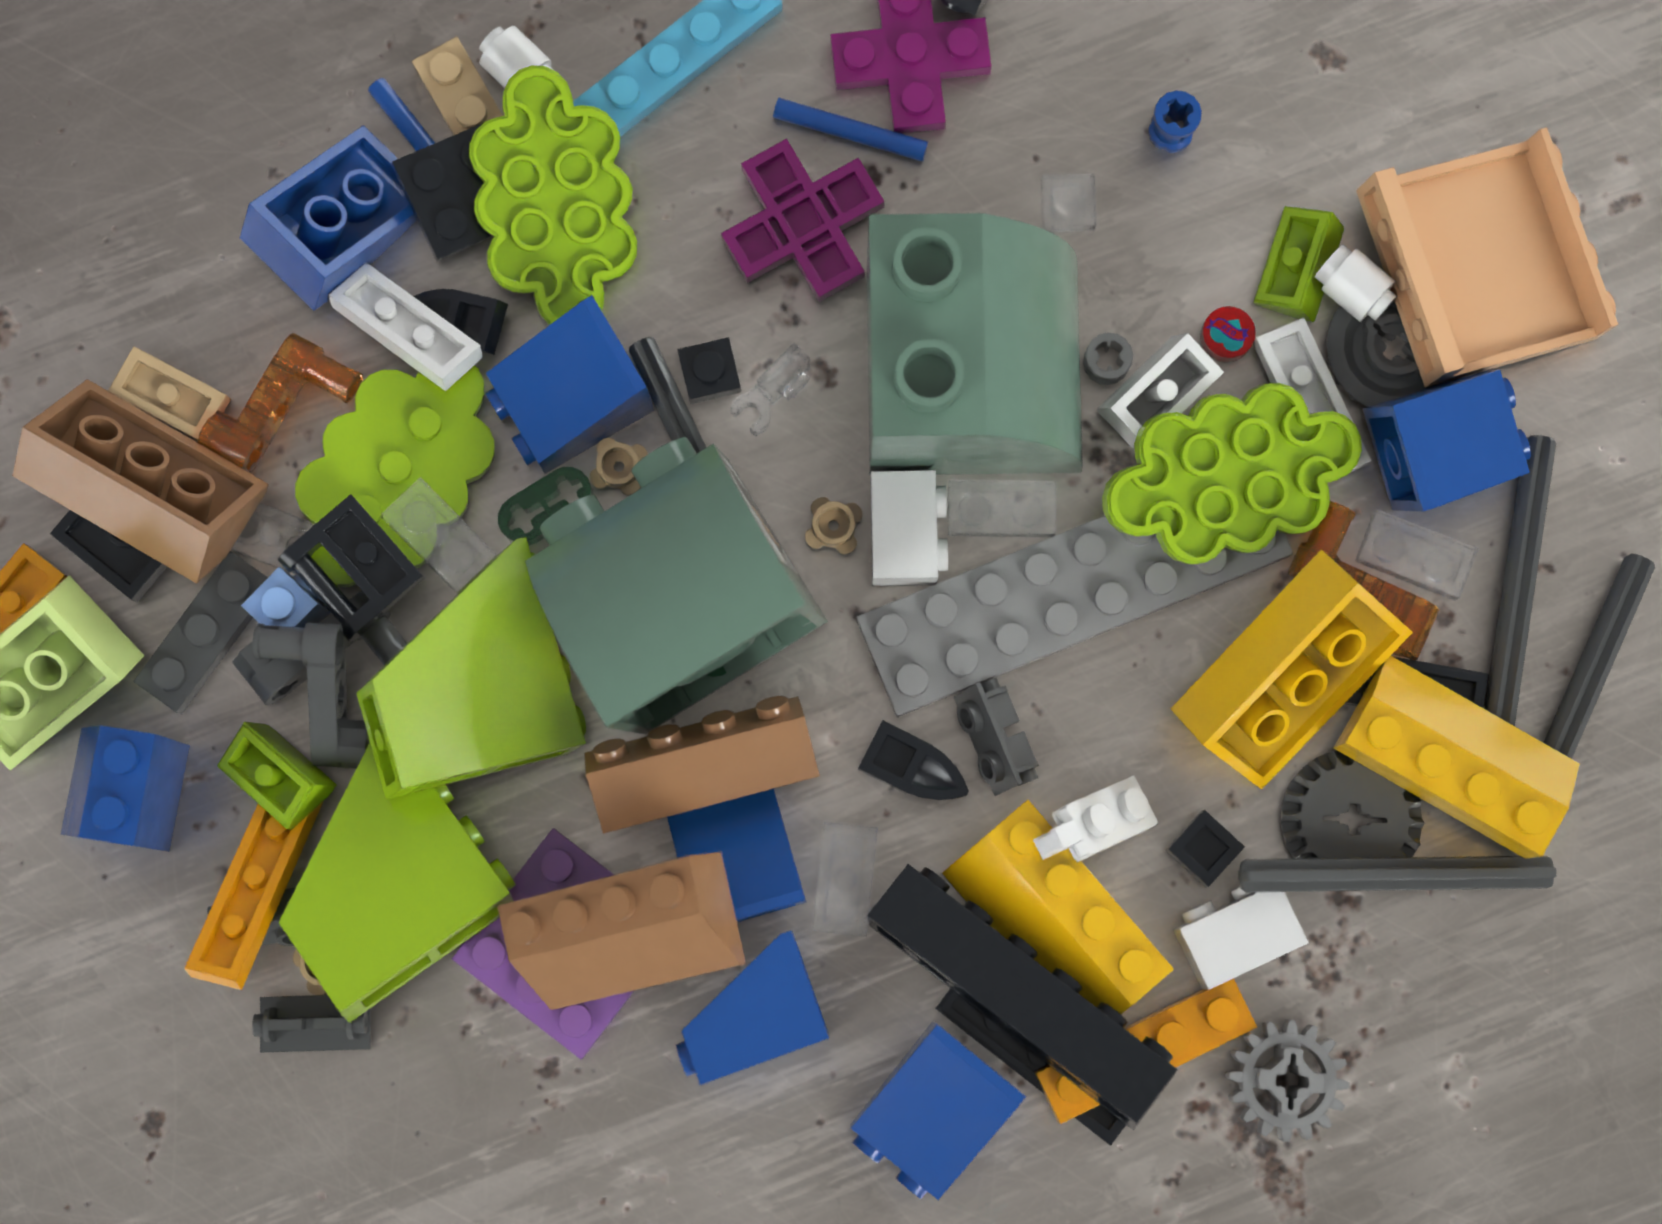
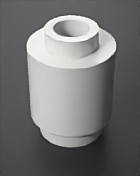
M511 26L505 30L502 27L495 28L485 37L479 47V50L483 53L479 64L504 88L508 80L520 69L531 65L546 66L552 69V61L516 26Z
M1344 244L1329 257L1315 275V278L1324 285L1321 290L1359 322L1367 315L1376 321L1397 297L1390 291L1396 281L1357 248L1352 252Z

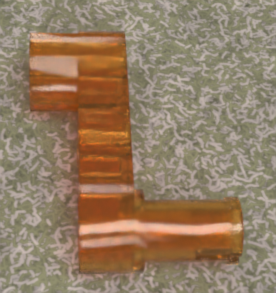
M292 333L284 340L276 355L272 358L238 419L221 410H217L203 425L199 433L198 443L245 471L252 473L261 461L305 384L309 382L340 398L343 402L349 403L355 397L362 383L363 374L324 355L322 347L296 333Z
M1330 501L1326 517L1316 528L1312 529L1308 541L1300 543L1289 567L1288 574L1294 578L1322 549L1413 632L1393 654L1411 660H1418L1439 613L1438 607L1417 595L1340 561L1337 553L1356 514L1351 509Z

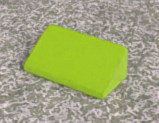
M1289 206L1284 207L1253 302L1256 306L1296 319L1304 317L1308 322L1316 320L1324 292L1321 290L1324 285L1315 278V275L1339 248L1344 233L1343 224L1333 212Z
M244 721L217 764L220 770L289 830H292L321 804L337 786L335 782L318 767L314 766L310 760L276 730L262 723Z

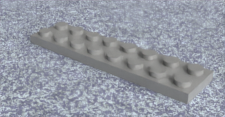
M1102 516L857 616L856 621L898 718L964 691L976 683L986 682L1279 562L1294 553L1285 533L1277 531L1269 544L1257 552L1241 553L1224 547L1217 557L1206 563L1185 564L1173 560L1162 550L1156 534L1130 536L1117 531L1108 522L1106 516Z

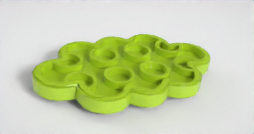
M531 65L518 70L508 80L502 96L504 116L485 121L475 131L469 144V160L473 171L484 182L474 200V214L479 225L493 236L487 250V266L491 277L500 287L512 293H533L540 317L550 325L591 295L602 311L604 306L603 282L618 278L631 268L637 255V239L632 227L622 218L632 201L633 188L629 177L620 167L613 163L620 149V134L615 121L605 111L595 106H574L568 83L558 72L546 66Z
M474 365L446 391L420 372H418L415 378L397 369H382L370 374L360 384L355 395L356 411L337 416L327 425L323 434L325 456L311 461L298 476L295 483V498L302 514L313 524H316L352 494L416 568L422 567L432 557L437 545L436 529L453 525L464 516L468 507L467 484L480 479L490 469L495 457L492 433L489 427L476 417L484 401V380L479 369ZM323 545L313 553L311 557L338 588L356 585Z
M1281 383L1260 384L1249 390L1241 400L1228 394L1208 395L1200 399L1188 415L1179 412L1162 413L1148 419L1138 430L1134 443L1137 464L1116 472L1106 483L1102 495L1103 512L1108 522L1121 533L1130 536L1156 534L1162 550L1173 560L1185 564L1206 563L1217 557L1224 547L1241 553L1257 552L1269 544L1277 531L1285 534L1306 533L1321 523L1326 517L1330 505L1328 483L1348 475L1358 464L1362 451L1361 435L1356 425L1346 415L1334 411L1309 414L1303 397L1292 387Z

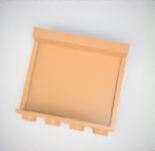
M1547 127L1539 129L1525 142L1398 175L1394 167L1377 171L1356 190L1382 267L1396 281L1391 287V292L1397 296L1394 301L1424 387L1590 342L1618 325L1615 316L1616 306L1614 299L1605 289L1597 267L1598 256L1596 249L1587 239L1580 220L1579 202L1576 196L1570 192L1562 170L1561 152L1552 142Z

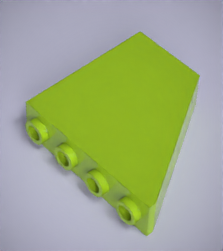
M526 537L514 540L501 551L356 693L386 799L568 755L586 744L584 738L586 721L580 707L575 705L570 690L571 670L566 657L559 652L554 632L539 602L525 561L535 554L530 552Z
M370 743L278 922L338 1011L349 1023L500 918L498 905L514 902L508 890L516 886L514 880L498 858L488 863L477 848L485 840L470 818L465 815L460 820H457L447 804L453 801L454 797L446 785L386 799Z

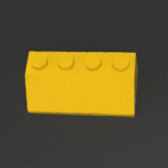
M1321 549L1170 709L1203 746L1262 790L1413 632Z
M1390 656L1377 669L1333 747L1525 859L1542 857L1570 807L1580 763L1393 656Z
M1026 800L944 870L942 874L966 902L968 900L974 902L993 918L994 921L990 926L1006 939L1011 934H1015L1027 942L1038 953L1034 960L1052 973L1055 968H1059L1073 977L1082 986L1079 994L1095 1007L1100 1002H1104L1122 1014L1170 974L1174 968L1083 862H1076L1069 848L1044 860L1042 859L1033 839L1048 833L1053 828L1029 800Z

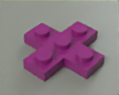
M877 0L881 29L830 34L836 91L888 85L893 131L901 134L945 129L946 119L941 79L991 74L992 66L986 18L934 23L931 0Z
M787 138L741 163L742 171L764 210L722 232L721 238L747 283L794 259L817 300L821 302L865 277V271L842 231L867 218L869 214H874L883 209L885 201L859 157L814 182L810 179Z

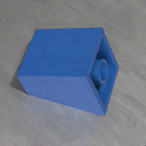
M592 295L582 300L486 372L494 387L485 393L501 421L511 416L520 433L511 439L527 466L537 461L544 474L595 446L602 439L614 435L655 411L647 386Z
M1500 369L1483 371L1363 408L1392 511L1424 512L1530 473L1526 461L1531 456L1530 445L1525 433L1521 429H1517L1512 409L1516 406L1515 393L1510 381L1502 377Z
M99 725L81 728L61 835L170 852L190 745L157 734Z
M774 789L667 817L677 859L692 855L721 852L737 923L807 903Z
M790 930L780 934L681 1031L685 1041L676 1044V1048L687 1077L696 1074L699 1084L702 1085L829 1039V1032L793 931Z
M932 1021L850 1124L851 1129L858 1134L852 1143L876 1163H879L884 1156L901 1169L896 1179L918 1198L922 1199L929 1192L939 1200L1020 1106L1026 1096Z

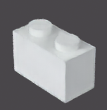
M1189 333L1172 336L1096 410L1130 447L1134 448L1138 430L1148 419L1162 413H1183L1224 372Z
M936 470L871 471L872 586L937 584L938 571H948L947 538L937 539V518H947L946 486H936Z
M1241 886L1231 891L1234 901L1215 909L1212 901H1208L1181 914L1185 924L1174 928L1173 931L1201 989L1210 990L1309 943L1285 892L1247 893L1241 890Z

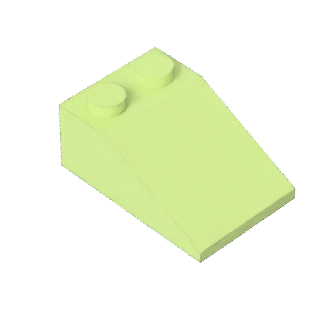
M70 575L0 633V761L10 771L117 685L145 656Z

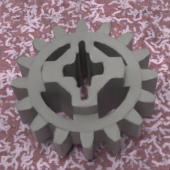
M1285 1019L1282 1032H1278L1272 1022L1262 1023L1264 1037L1259 1038L1255 1034L1247 1032L1243 1037L1249 1049L1246 1052L1232 1050L1230 1054L1236 1061L1240 1062L1239 1070L1225 1073V1078L1238 1082L1239 1085L1238 1090L1228 1095L1229 1101L1244 1102L1246 1104L1239 1118L1247 1123L1258 1117L1260 1120L1257 1126V1133L1263 1136H1267L1276 1126L1278 1138L1283 1142L1290 1141L1293 1129H1297L1302 1138L1306 1140L1311 1139L1312 1123L1315 1122L1321 1127L1329 1129L1332 1124L1325 1114L1327 1110L1331 1108L1343 1111L1345 1107L1340 1100L1335 1098L1336 1090L1350 1088V1082L1338 1079L1336 1076V1071L1347 1065L1346 1060L1330 1058L1329 1053L1336 1043L1330 1038L1317 1043L1315 1039L1318 1028L1314 1025H1307L1301 1034H1297L1295 1020ZM1277 1044L1274 1047V1057L1264 1066L1254 1067L1260 1055L1268 1048ZM1301 1046L1310 1051L1316 1058L1321 1072L1312 1071L1303 1061L1304 1050H1301ZM1288 1065L1289 1072L1298 1075L1299 1081L1298 1085L1288 1087L1286 1095L1285 1088L1276 1085V1076L1286 1074ZM1253 1088L1263 1089L1271 1098V1109L1274 1110L1273 1115L1260 1105L1255 1097ZM1313 1093H1319L1320 1095L1314 1105L1303 1114H1300L1301 1104Z

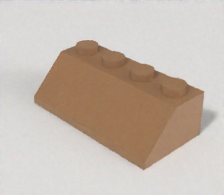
M88 379L22 427L12 474L16 479L196 584L227 557L269 486L263 480Z
M785 696L769 697L758 702L755 708L736 713L731 710L716 711L706 715L701 722L683 727L675 724L659 726L651 730L646 737L627 742L623 739L606 740L596 745L593 751L584 753L585 774L603 834L820 776L799 696L789 699Z
M721 852L686 856L498 905L509 962L550 1010L746 964Z

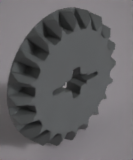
M1395 301L1391 303L1376 321L1367 315L1359 322L1339 306L1330 321L1325 341L1328 352L1327 364L1331 366L1335 375V383L1344 388L1350 400H1357L1366 407H1370L1447 383L1443 382L1424 387ZM1398 336L1405 342L1402 351L1407 357L1403 359L1401 356L1396 355L1390 360L1383 354L1387 346L1382 341V338L1385 337L1387 340L1393 341Z
M1332 751L1306 764L1292 779L1286 790L1281 808L1282 834L1289 853L1293 858L1413 857L1421 845L1420 836L1425 823L1421 814L1422 801L1419 797L1343 753ZM1350 804L1357 805L1358 814L1367 815V818L1380 819L1382 823H1367V825L1358 827L1356 835L1349 834L1348 825L1340 824L1339 821L1324 820L1323 816H1339L1342 813L1349 812Z

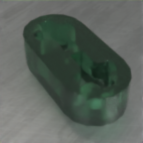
M561 467L513 495L502 504L498 512V525L501 532L511 543L518 538L524 537L527 538L529 546L543 540L544 536L539 529L540 525L552 514L569 504L564 499L551 507L548 506L547 503L558 497L561 493L558 485L565 480L572 486L581 483L583 487L576 492L577 497L580 499L593 495V488L588 477L581 470L574 467ZM543 506L544 511L531 519V524L534 528L530 532L524 533L521 528L510 530L509 526L516 521L513 512L517 509L522 508L526 514H529Z

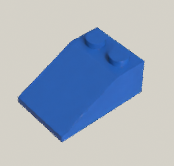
M363 125L250 202L240 239L315 311L329 301V294L366 262L369 265L374 263L417 219L391 165L392 161L398 158Z

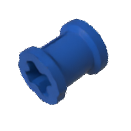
M1176 90L1166 93L1159 99L1148 128L1150 141L1156 148L1166 150L1169 153H1175L1189 146L1192 141V135L1201 122L1202 110L1196 98L1185 91ZM1169 116L1173 122L1167 124L1165 122L1166 117ZM1182 120L1184 122L1183 127L1180 128L1176 122Z

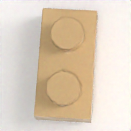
M457 36L412 60L417 73L453 135L482 124L485 121L503 116Z
M133 346L108 389L112 394L204 445L231 400L226 394Z

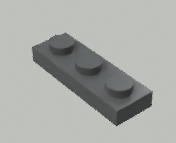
M230 551L133 682L176 713L182 714L253 617L241 605L268 577Z

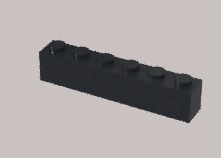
M908 864L867 915L869 926L1134 1131L1178 1070L1169 1063L1173 1058L1172 1054L1152 1038L1146 1036L1141 1042L1125 1030L1124 1027L1128 1023L1127 1020L1111 1006L1100 1002L1095 1007L1079 994L1082 986L1069 974L1059 968H1055L1051 973L1034 959L1038 953L1023 939L1015 934H1011L1006 939L990 926L994 921L993 918L977 904L968 900L963 906L946 893L950 889L948 883L935 872L926 867L921 872H918Z

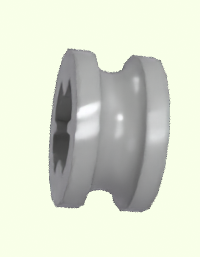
M1115 333L1098 335L1091 340L1084 354L1083 365L1085 372L1090 379L1098 384L1111 385L1118 383L1126 376L1132 365L1133 352L1131 345L1125 338ZM1104 347L1105 353L1108 352L1110 347L1117 350L1119 356L1116 363L1120 368L1114 371L1111 365L1108 366L1106 371L1099 368L1097 362L1100 355L1096 350Z

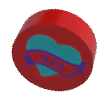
M1225 306L1214 310L1206 318L1200 332V340L1205 352L1213 359L1221 362H1233L1245 356L1252 347L1256 336L1255 325L1251 317L1242 309L1232 306Z

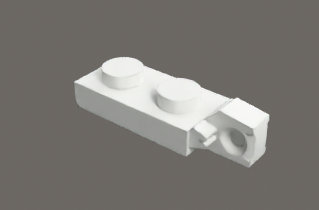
M1133 775L1054 811L1052 816L1057 827L1033 839L1043 860L1069 848L1078 863L1159 823L1149 805L1147 797L1142 792Z

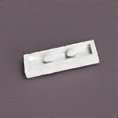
M367 262L329 294L333 309L444 391L448 390L483 358L481 346Z
M1304 317L1255 338L1253 346L1271 383H1281L1295 389L1303 397L1309 414L1334 411L1346 415L1353 422ZM1362 440L1361 455L1358 464L1352 471L1362 468L1371 462Z

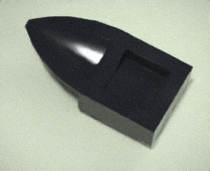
M435 289L413 296L481 346L482 352L495 355L508 308L507 303L498 299L455 289Z
M882 720L858 767L859 771L905 794L908 793L920 798L948 800L967 796L969 792L958 768L943 752L930 743Z

